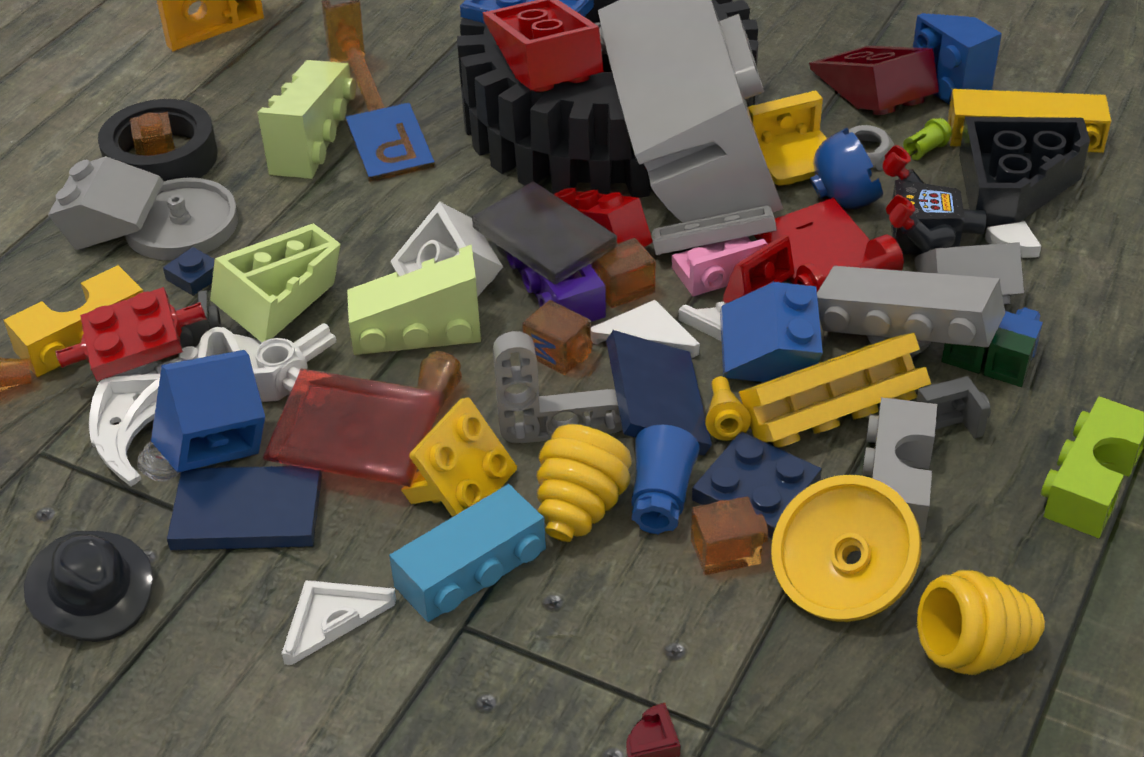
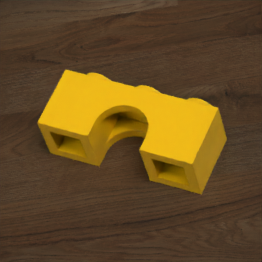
M119 265L81 282L86 303L76 310L56 312L48 308L41 301L4 319L14 352L36 377L60 367L56 350L81 343L84 332L80 315L100 306H108L132 298L143 292V289Z

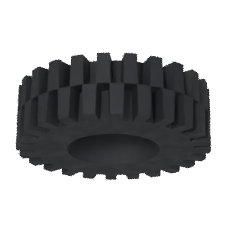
M594 0V7L584 17L593 23H600L598 10L619 0ZM712 0L720 21L737 14L740 15L757 66L758 24L756 19L750 20L748 4L744 0L734 2L732 0ZM466 18L461 19V36H457L464 127L467 135L472 134V145L479 156L490 153L491 167L501 174L517 167L518 183L530 188H534L547 175H550L552 194L567 188H575L578 182L590 183L591 190H598L599 194H610L611 183H626L631 197L642 198L650 196L648 171L644 163L639 165L636 159L608 53L602 55V73L590 75V78L584 82L572 83L566 81L554 84L551 90L536 92L530 90L515 78L485 23ZM755 96L745 99L747 107L755 105Z

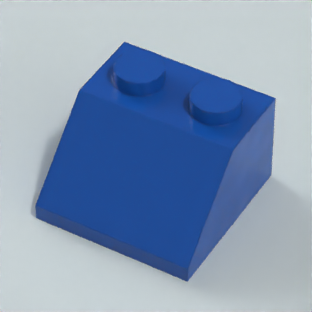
M772 282L721 307L723 377L767 382L820 362L823 350L816 286Z

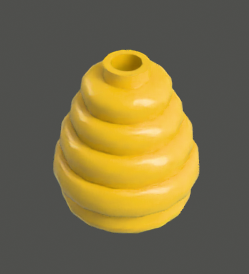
M567 424L556 428L551 439L544 444L539 453L541 467L536 474L540 485L537 490V498L541 504L537 511L544 517L545 532L557 540L571 542L573 536L587 535L592 529V524L598 523L604 517L605 511L610 510L617 503L619 495L627 489L631 480L628 469L632 464V457L630 451L622 442L607 433L584 425Z
M958 570L951 575H942L933 580L923 592L917 610L919 639L928 658L939 667L968 675H977L987 669H995L1021 656V654L1033 650L1045 628L1044 616L1033 598L1019 592L1011 585H1006L998 578L985 576L979 571Z

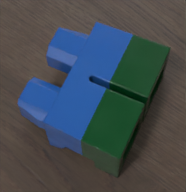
M1025 307L1017 310L1016 314L1005 311V315L989 347L945 343L941 362L979 374L985 364L988 352L984 376L1022 387L1027 377L1031 360L1036 355L1043 322L1039 321L1040 313Z

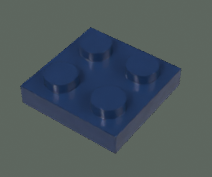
M740 432L692 487V501L773 539L777 522L787 505L801 491L821 480L822 468L744 432Z

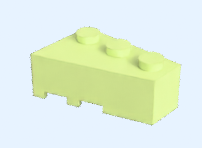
M472 244L460 248L459 255L437 263L434 258L422 262L421 269L402 276L394 272L348 289V318L353 354L360 355L481 342Z

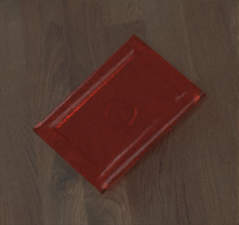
M301 368L263 455V460L411 487L417 467L410 459V452L432 430L444 398V392Z

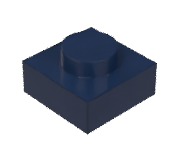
M192 247L163 267L165 279L194 296L198 291L212 283L215 259Z

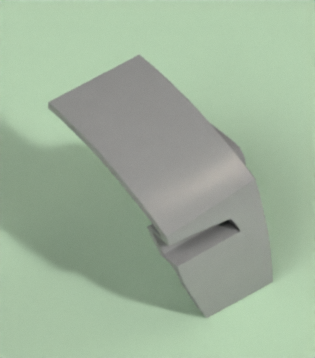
M619 0L599 9L598 14L608 58L636 159L639 165L644 163L648 171L650 185L666 208L682 223L766 205L771 206L773 213L782 210L781 200L763 156L745 100L763 93L764 89L740 15L737 14L720 21L712 0Z

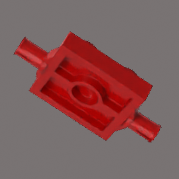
M164 287L150 292H141L132 298L108 306H100L80 315L84 332L81 343L56 350V356L61 368L87 359L96 381L183 352L179 339L182 327L206 320V315L201 302L175 310L170 304Z

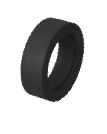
M155 99L128 106L112 115L102 125L98 134V144L102 157L106 156L159 175L163 181L178 178H201L213 167L218 156L215 134L209 114L202 107L179 99ZM173 134L191 138L182 147L164 154L142 156L126 152L134 144L154 136Z

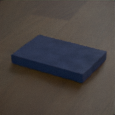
M612 330L606 343L623 434L636 438L641 430L649 426H676L691 433L699 443V454L705 455L712 446L705 425L706 417L690 352Z
M320 465L197 468L182 471L167 535L169 549L198 550L313 546L322 482Z

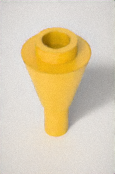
M719 376L714 378L711 383L713 397L708 409L705 425L713 437L729 441L734 440L740 432H747L751 424V416L747 408L731 392L728 379Z

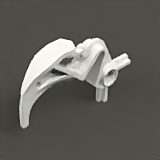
M325 323L319 325L294 343L284 338H273L261 342L258 339L233 334L225 327H214L204 333L196 348L193 346L182 348L183 352L179 353L177 358L160 365L155 361L102 379L94 393L89 415V433L92 446L96 447L98 454L107 467L132 487L141 480V476L128 461L127 451L138 432L154 419L161 365L245 350L249 354L261 402L279 401L292 393L310 407L316 406L320 409L326 405L325 398L331 395V390L307 372V362L335 344L336 337L330 333L329 326Z

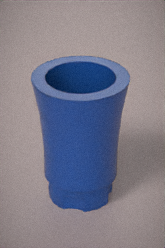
M653 425L641 430L635 439L636 470L631 500L633 507L632 520L639 525L641 530L660 534L664 531H673L678 526L679 516L684 509L691 472L700 452V446L697 439L682 428L672 425Z

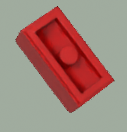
M788 235L781 236L735 264L723 296V302L729 303L772 282L782 283L795 274Z

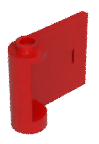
M834 198L775 218L776 231L754 235L757 240L764 239L767 244L772 243L783 235H788L795 272L788 279L792 284L816 286L817 292L833 266L902 271L904 266L901 248L892 236L885 234L869 240Z

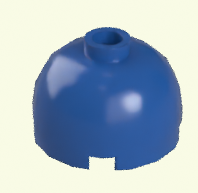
M845 128L822 142L816 150L813 160L816 175L810 178L811 184L820 199L827 196L829 199L834 198L844 209H858L883 198V190L879 178L872 182L870 179L872 177L870 169L874 166L863 145L853 132L849 133L848 128Z

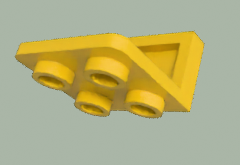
M817 91L748 106L763 156L773 182L776 185H790L810 179L816 175L813 166L815 152L822 142L827 139L820 130L823 98Z

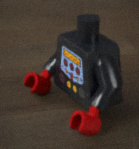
M894 145L887 152L883 161V171L888 176H897L899 179L895 180L893 197L885 210L891 222L892 237L899 244L902 254H923L936 248L960 247L962 233L984 234L986 226L985 210L963 209L961 191L956 188L925 184L913 169L907 170L905 168L911 158L907 151L899 145Z

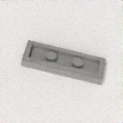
M766 205L655 228L652 230L655 254L659 255L776 231L777 229L771 206Z

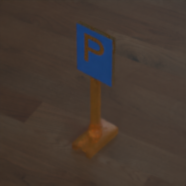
M322 0L327 52L330 62L349 61L368 108V112L345 116V120L369 182L434 168V159L410 103L391 107L383 106L364 59L365 51L360 1L350 0V2L331 5L329 0Z

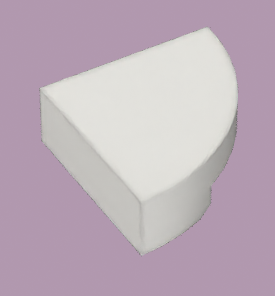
M1025 221L987 227L985 239L989 244L1020 242L1021 258L1039 257L1041 245Z

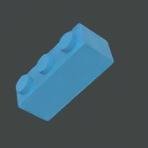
M507 484L391 553L389 558L394 587L427 622H430L442 613L454 610L463 600L484 587L494 585L503 575L519 565L534 560L540 552L545 550L544 517L510 484Z

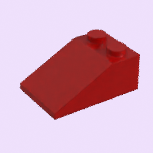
M535 0L483 12V20L515 78L530 90L536 92L548 91L554 87V84L566 81L572 83L584 82L590 78V75L603 72L599 26L561 1Z

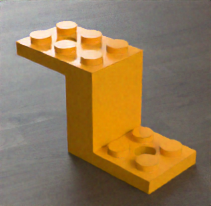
M157 0L166 45L172 52L264 18L261 0ZM196 1H201L198 11L194 14H188L190 5Z

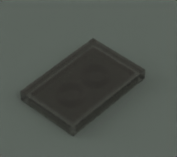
M534 181L472 216V225L475 230L555 285L617 247V235Z

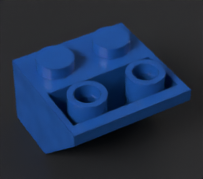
M927 13L917 15L913 48H933L939 90L934 95L950 105L952 89L992 90L1002 33L976 17Z
M245 350L161 365L151 442L177 473L259 454L265 413L250 357Z

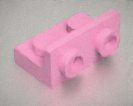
M748 237L708 244L672 255V269L690 294L697 296L727 287L735 264L768 244L764 239L751 242Z

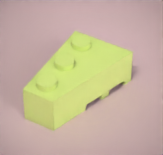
M313 223L217 257L214 262L210 300L259 341L264 342L272 339L334 285L341 244Z

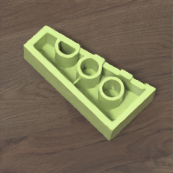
M306 60L292 75V83L285 82L281 87L282 95H273L268 100L270 108L262 107L257 112L269 175L313 179L319 164H323L325 161L326 149L329 143L335 140L336 128L339 122L345 119L346 107L349 101L355 98L356 81L350 76L349 63Z

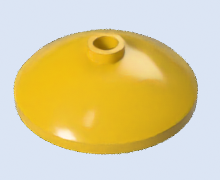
M840 475L826 478L801 491L781 514L772 539L773 568L779 584L785 593L806 612L816 617L836 622L866 619L894 604L911 584L917 572L921 556L919 526L905 500L883 482L860 475ZM851 552H861L858 562L847 564V557Z

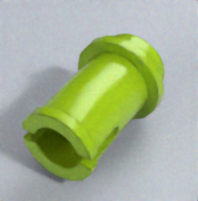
M942 118L930 119L926 122L925 128L904 140L903 147L909 156L918 150V152L912 155L911 159L919 160L935 147H943L948 144L952 136L951 126Z

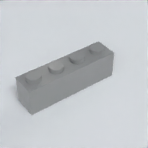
M833 266L817 292L822 330L890 338L915 333L916 339L920 341L989 347L1005 315L999 278Z

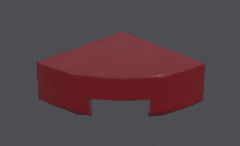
M665 702L647 709L642 714V718L628 735L626 757H680V743Z

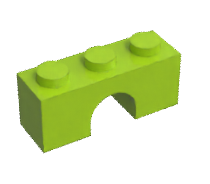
M1099 396L1090 413L1086 411L1080 413L1073 431V436L1076 437V440L1071 441L1067 439L1057 461V465L1061 468L1059 471L1050 469L1041 491V496L1048 498L1044 518L1096 538H1100L1115 508L1124 475L1130 477L1144 449V412Z

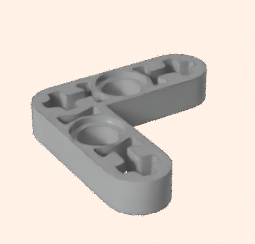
M518 331L504 333L496 339L493 344L497 412L500 433L506 441L511 443L548 441L551 439L556 428L567 424L584 425L607 434L623 430L616 391L614 389L539 396L537 357L533 339L528 334ZM519 352L520 366H511V353ZM517 383L528 386L527 390L518 394L506 391L507 387ZM514 411H523V422L515 423ZM561 412L575 413V416L570 420L557 421L553 419L555 415ZM584 412H589L590 416H585Z

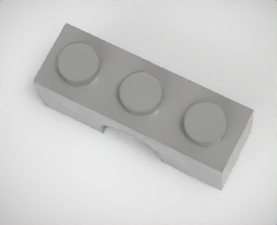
M881 397L879 416L869 415L866 442L875 443V448L866 447L862 475L871 476V478L883 482L905 500L917 520L921 538H924L930 506L932 471L912 467L929 469L935 438L937 404Z

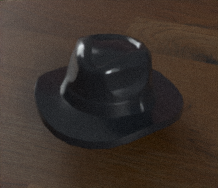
M75 531L55 539L41 550L28 568L23 586L25 603L32 617L42 626L55 633L80 641L97 642L111 640L127 632L145 613L153 588V572L150 560L138 545L119 534L103 531Z

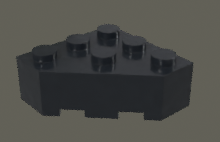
M965 117L959 158L969 209L986 211L985 227L1021 222L1082 178L1090 143L1084 118Z

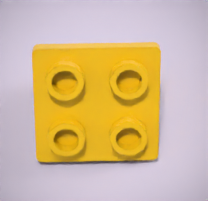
M469 397L462 398L410 452V459L419 471L401 491L411 504L432 501L433 503L442 502L451 516L454 517L501 489L517 470V465Z

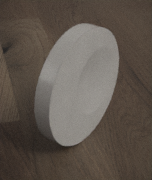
M201 178L164 181L141 230L124 236L128 245L134 251L152 259L173 261L192 247L206 254L221 246L234 233L238 224L236 202L232 193L226 187L211 180Z

